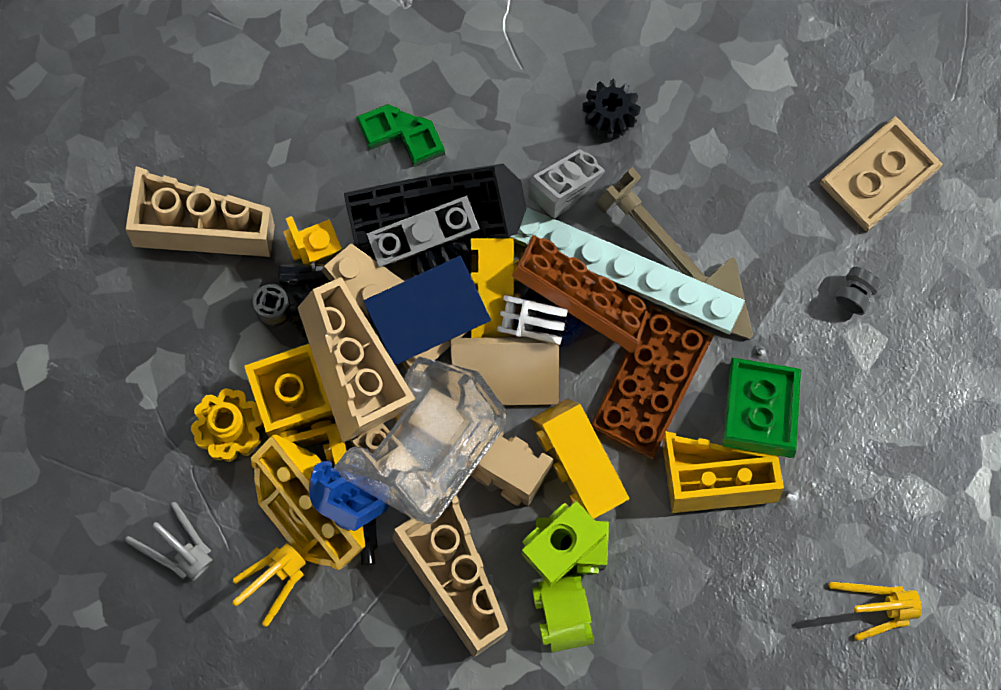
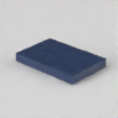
M461 255L362 301L384 348L395 366L491 321Z

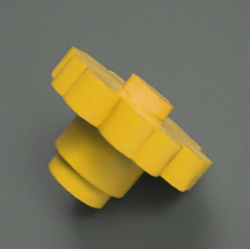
M225 388L221 390L218 398L214 395H206L201 403L195 407L194 413L199 420L191 425V431L197 446L201 449H208L212 459L232 462L238 453L249 456L253 452L254 447L261 443V436L258 430L264 425L257 404L254 401H248L243 391H233Z

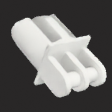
M504 295L503 300L506 301L505 311L500 312L503 320L502 325L497 327V331L513 334L518 337L524 336L561 344L562 337L532 329L535 325L563 331L565 323L536 316V311L566 317L567 309ZM517 303L522 304L520 314L515 313ZM514 319L519 320L517 329H512Z

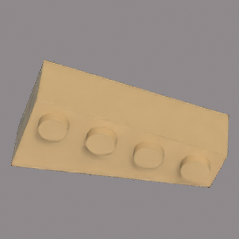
M136 166L125 229L133 247L271 257L275 224L269 207L230 195L226 197L218 195L202 186L192 187L178 182L176 178L166 175L160 177Z
M349 244L323 267L322 272L330 281L342 277L378 336L362 301L400 284L404 280L384 266L379 267L377 261L353 244ZM451 340L401 364L414 378L451 346Z
M342 277L313 289L297 308L342 443L398 416L415 400V397Z
M432 388L408 422L410 430L413 431L411 437L427 448L433 444L442 450L441 456L454 466L459 467L461 463L473 470L470 475L483 485L489 486L490 483H493L503 490L501 496L512 504L519 506L522 502L529 506L551 473L553 458L543 452L537 458L528 447V443L516 436L515 438L510 437L509 440L503 438L504 433L497 425L483 418L476 422L472 419L474 413L470 409Z
M455 490L446 495V499L419 518L415 519L412 517L395 528L392 539L474 658L504 638L508 628L493 589L489 585L483 569L484 565L479 553H477L470 535L471 531L459 506L458 497Z

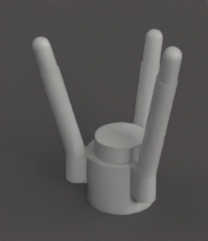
M172 502V510L195 547L190 543L185 546L181 545L157 522L153 523L152 527L178 552L174 558L178 564L129 536L125 538V542L173 570L183 580L188 576L194 581L212 563L213 560L208 556L211 550L201 541L176 502Z

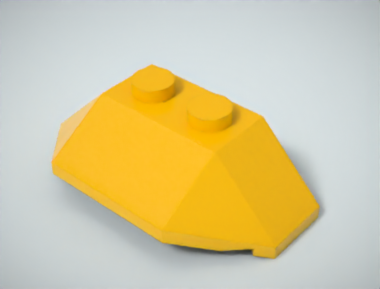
M276 434L272 435L250 458L251 465L254 468V482L259 506L305 561L331 566L337 570L344 568L365 547L363 526L355 531L342 529L332 519L319 513L312 505L309 497V481L314 466L322 461L316 454Z

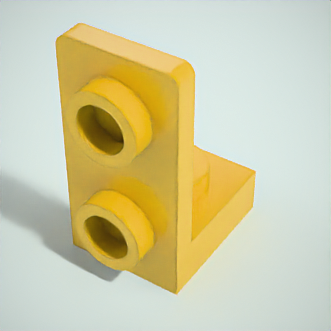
M293 217L285 218L289 229L283 231L294 261L301 259L303 264H312V261H316L319 264L335 257L343 250L330 219L298 231Z
M331 420L317 422L311 425L312 430L298 433L297 430H288L277 434L300 447L329 440V443L323 444L327 461H331L332 464H335L336 468L343 470L347 464H351L345 442L342 443L336 423L332 424Z

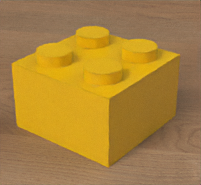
M310 344L244 365L265 431L269 437L288 430L299 431L317 422L334 419Z

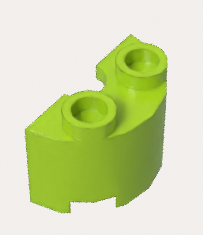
M581 574L563 576L552 587L545 580L537 581L538 587L532 588L535 608H543L546 621L539 624L543 645L550 644L551 653L594 644V636L590 625L592 621L585 588H583L581 582Z

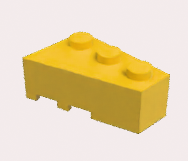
M471 238V278L491 318L490 322L471 330V338L518 337L513 334L497 331V327L502 325L503 320L500 312L505 311L506 301L503 300L504 295L521 298V294H514V281L519 280L512 277L519 261L514 260V238ZM517 303L515 313H521V304ZM513 320L512 329H517L518 327H514V320Z
M565 399L559 402V404L530 418L537 431L536 436L546 452L550 453L555 462L552 466L559 480L562 483L566 482L573 493L569 496L572 504L577 501L595 519L630 499L580 403Z
M665 431L662 448L672 513L779 502L784 486L778 456L723 447L722 445L710 443V440L701 438L693 440Z

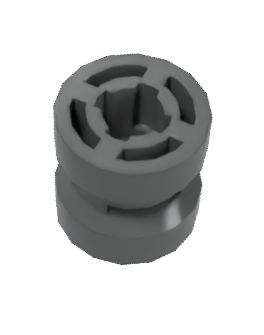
M852 267L846 275L847 282L845 286L838 289L834 299L844 309L858 315H864L870 306V297L877 294L882 282L871 272L860 267Z
M267 284L255 292L253 306L262 323L267 326L276 327L284 324L291 315L288 310L290 301L286 292L281 287Z

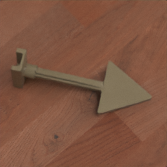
M633 167L623 175L614 187L611 185L607 188L595 204L604 213L618 205L626 215L629 214L683 274L745 300L736 259L731 257L710 277H706L640 204L642 201L632 189L641 179V176ZM744 302V306L731 334L751 339L753 332L746 302ZM673 311V314L676 316L703 324L685 315Z

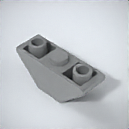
M579 149L533 175L529 181L528 197L555 219L570 210L604 174L605 170L598 165L597 160L592 155Z
M464 196L367 233L377 263L379 267L451 243L480 230L468 197Z

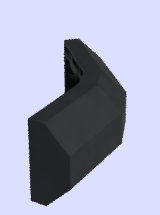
M504 164L443 172L343 193L354 244L373 259H376L367 233L464 196L468 197L480 230L451 243L471 241V238H502L518 234L527 209L521 180Z

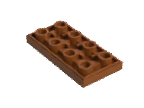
M532 235L521 254L512 277L559 307L567 309L570 314L632 353L639 345L648 317L649 308L646 307L645 303L640 298L634 295L629 296L619 290L609 278L599 277L588 270L581 260L574 257L569 258L560 252L550 240L540 239Z
M651 304L639 345L632 353L627 351L591 425L595 432L653 460L664 438L665 431L668 430L715 334Z

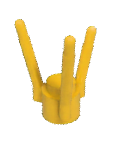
M288 543L280 549L276 547L268 556L233 578V583L238 584L268 565L269 567L267 571L242 591L232 601V604L238 606L274 574L282 581L288 576L287 583L262 622L264 627L269 626L294 585L304 576L300 569L306 564L305 560Z
M830 582L828 584L830 589L890 595L885 598V602L854 606L853 610L856 613L886 610L888 617L894 618L892 621L855 634L854 639L857 641L896 627L909 626V619L921 617V601L916 590L904 591L903 586L883 587L844 582Z

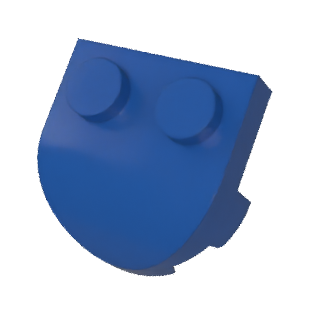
M331 461L320 462L314 466L309 481V497L314 508L322 515L332 519L338 527L346 530L355 531L386 512L392 498L362 483L365 469L353 464H347L343 470L332 468Z

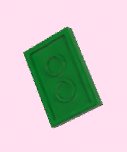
M732 357L729 365L722 446L794 458L797 450L801 369Z

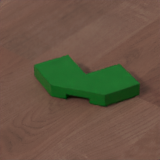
M389 104L356 116L357 123L369 150L401 138L414 167L445 155L444 146L433 122L429 119L413 116Z

